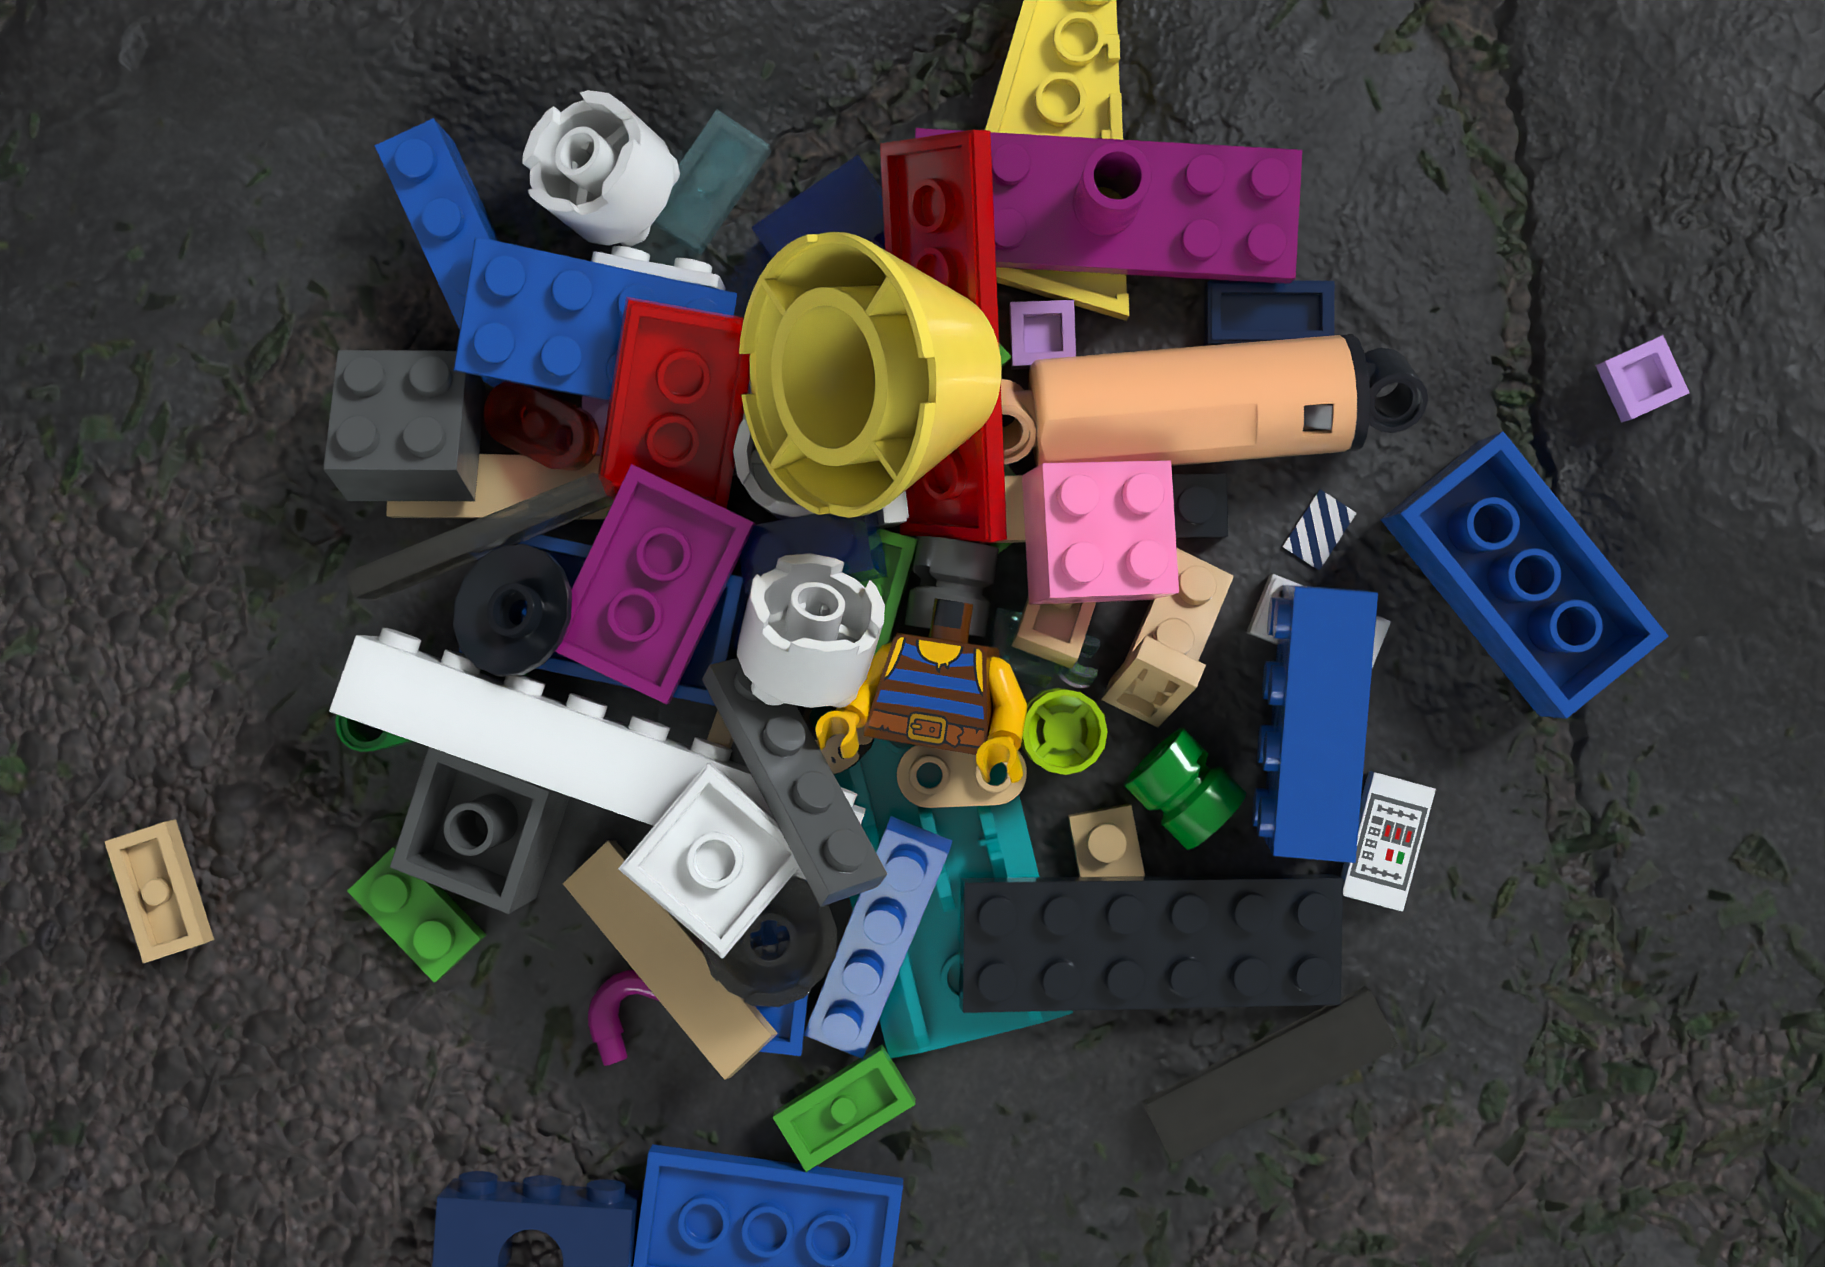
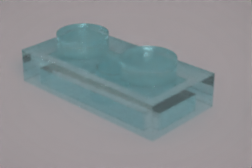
M717 109L678 165L680 171L679 178L672 187L665 208L653 223L702 255L770 155V145Z

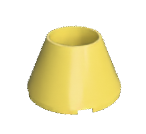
M845 232L808 234L790 242L767 264L758 278L746 308L739 354H750L752 394L741 395L749 431L760 458L776 483L797 504L815 514L830 513L852 518L868 515L882 509L981 429L996 405L1001 385V356L994 330L985 314L968 298L857 235Z

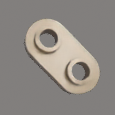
M915 745L903 755L899 762L897 782L902 794L910 802L920 807L1001 805L1013 800L1022 791L1027 778V767L1023 756L1017 750L1023 768L1021 780L1011 783L1007 772L1006 778L1002 783L990 785L985 783L976 763V755ZM928 762L937 764L942 771L940 783L932 788L922 786L916 777L918 768ZM1002 762V763L1005 765L1006 770H1007V763H1008V762Z

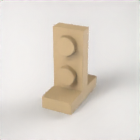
M1178 548L1179 593L1151 600L1124 663L1111 677L1101 699L1156 727H1159L1197 688L1206 667L1205 664L1199 662V659L1234 577Z

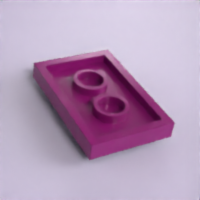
M631 464L571 590V620L562 644L555 652L666 705L669 704L755 523Z

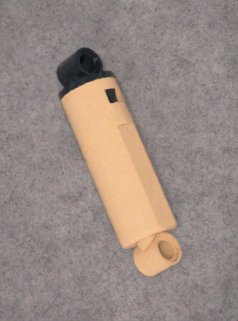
M1353 334L1035 360L1029 369V390H1023L1020 385L1011 380L1001 379L1002 414L1015 417L1011 424L1003 427L1004 464L1019 461L1032 448L1036 467L1042 463L1171 460V466L1358 451L1364 446L1369 424L1381 432L1388 433L1400 432L1416 424L1425 413L1428 404V394L1426 387L1401 353L1389 348H1377L1364 353L1359 339ZM1398 383L1395 389L1388 395L1376 397L1379 391L1386 385Z

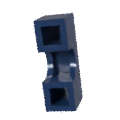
M486 1171L462 1173L459 1175V1178H454L437 1197L432 1267H506L512 1256L513 1235L523 1230H538L551 1236L561 1249L563 1267H633L642 1190H626L623 1182L609 1179L590 1181L586 1187L561 1185L562 1180L560 1178L547 1175L526 1177L523 1179V1183L498 1181V1175Z

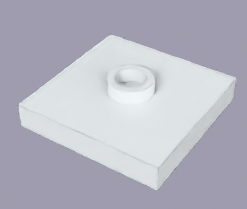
M707 763L618 869L723 959L800 867L774 817L715 766Z

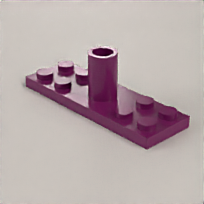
M916 128L915 138L961 132V130ZM991 132L996 267L1290 284L1296 279L1303 150ZM1098 188H1110L1116 191L1122 199L1108 198Z

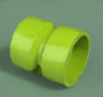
M1053 688L1040 691L1026 702L1027 712L1021 747L1033 762L1048 772L1068 775L1082 772L1097 761L1105 748L1108 731L1104 714L1095 701L1081 692Z

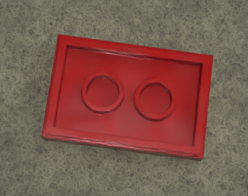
M626 297L595 491L597 496L615 498L631 464L727 509L735 465L733 449L738 427L743 421L744 415L741 395L748 393L750 382V354H739L743 317Z

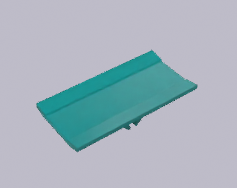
M829 706L813 708L810 714V721L813 727H816L821 716L832 712ZM875 738L872 747L855 766L834 775L840 787L857 794L854 804L866 808L861 826L875 852H877L891 816L952 840L947 859L879 1018L887 1053L890 1058L923 1053L1044 1023L1072 1014L1073 1011L962 1012L959 1007L961 878L1039 877L1020 796L1018 795L1013 800L1001 805L939 808L917 806L902 794L897 782L899 762L903 755L915 745ZM928 762L918 768L916 777L922 786L932 788L940 783L942 771L937 764ZM1002 762L993 766L990 771V782L987 784L998 785L1005 780L1007 770ZM859 894L849 897L852 910L855 907Z

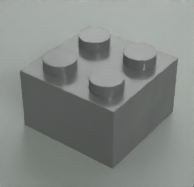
M338 350L324 471L347 501H475L486 386L481 376L453 371L456 351Z
M429 747L390 868L510 914L537 898L570 796Z

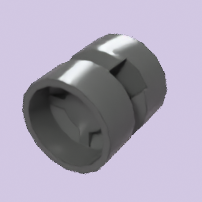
M918 536L913 572L921 579L919 586L909 591L904 625L930 630L935 598L973 604L969 636L985 638L991 603L982 593L984 588L994 584L999 549L962 540Z

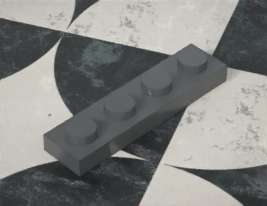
M738 658L709 665L702 681L820 907L878 887L887 876V872L797 706L787 703L768 705L753 695L751 690L752 681L744 674Z

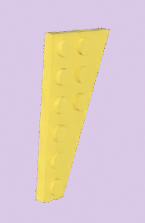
M1024 0L985 130L996 133L1123 140L1122 97L1119 85L1120 39L1117 29V0ZM1098 188L1108 198L1122 199L1116 191L1110 188ZM996 267L997 283L1054 300H1074V306L1125 321L1129 317V294L1127 293V281L1124 274Z

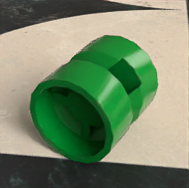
M1179 728L1160 742L1140 761L1125 779L1123 785L1147 810L1161 809L1163 811L1161 824L1185 849L1190 850L1209 838L1233 815L1245 799L1246 792L1222 767L1208 768L1205 765L1208 753L1184 728Z

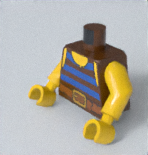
M935 598L929 637L897 633L892 642L882 645L873 656L867 678L859 688L856 699L846 707L837 708L836 711L828 712L821 716L815 730L820 750L826 747V742L831 736L835 734L846 735L840 746L842 758H851L857 753L859 742L856 728L865 726L863 736L976 755V763L985 783L990 782V771L994 765L1000 762H1008L1007 772L1011 783H1016L1023 776V768L1017 750H1019L1022 743L1027 703L1011 665L1000 658L999 649L968 643L973 604Z

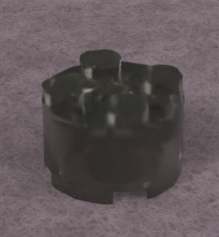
M793 875L723 959L704 942L703 953L712 977L717 982L719 980L728 992L743 998V1002L752 1006L780 1007L805 998L811 992V988L824 977L829 965H832L836 956L837 928L829 904L820 907L807 880ZM766 920H775L777 927L784 925L787 930L777 933V943L773 945H762L761 935L752 937L751 932L760 930L761 922Z

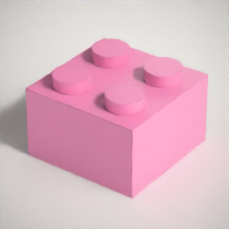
M1171 460L1042 463L1022 475L1029 605L1154 600L1179 593Z

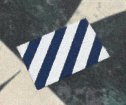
M1320 489L1286 540L1283 548L1320 571L1353 520L1356 512Z

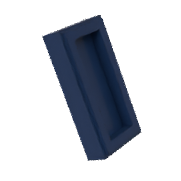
M1208 280L1204 285V346L1334 336V281H1293L1290 284Z

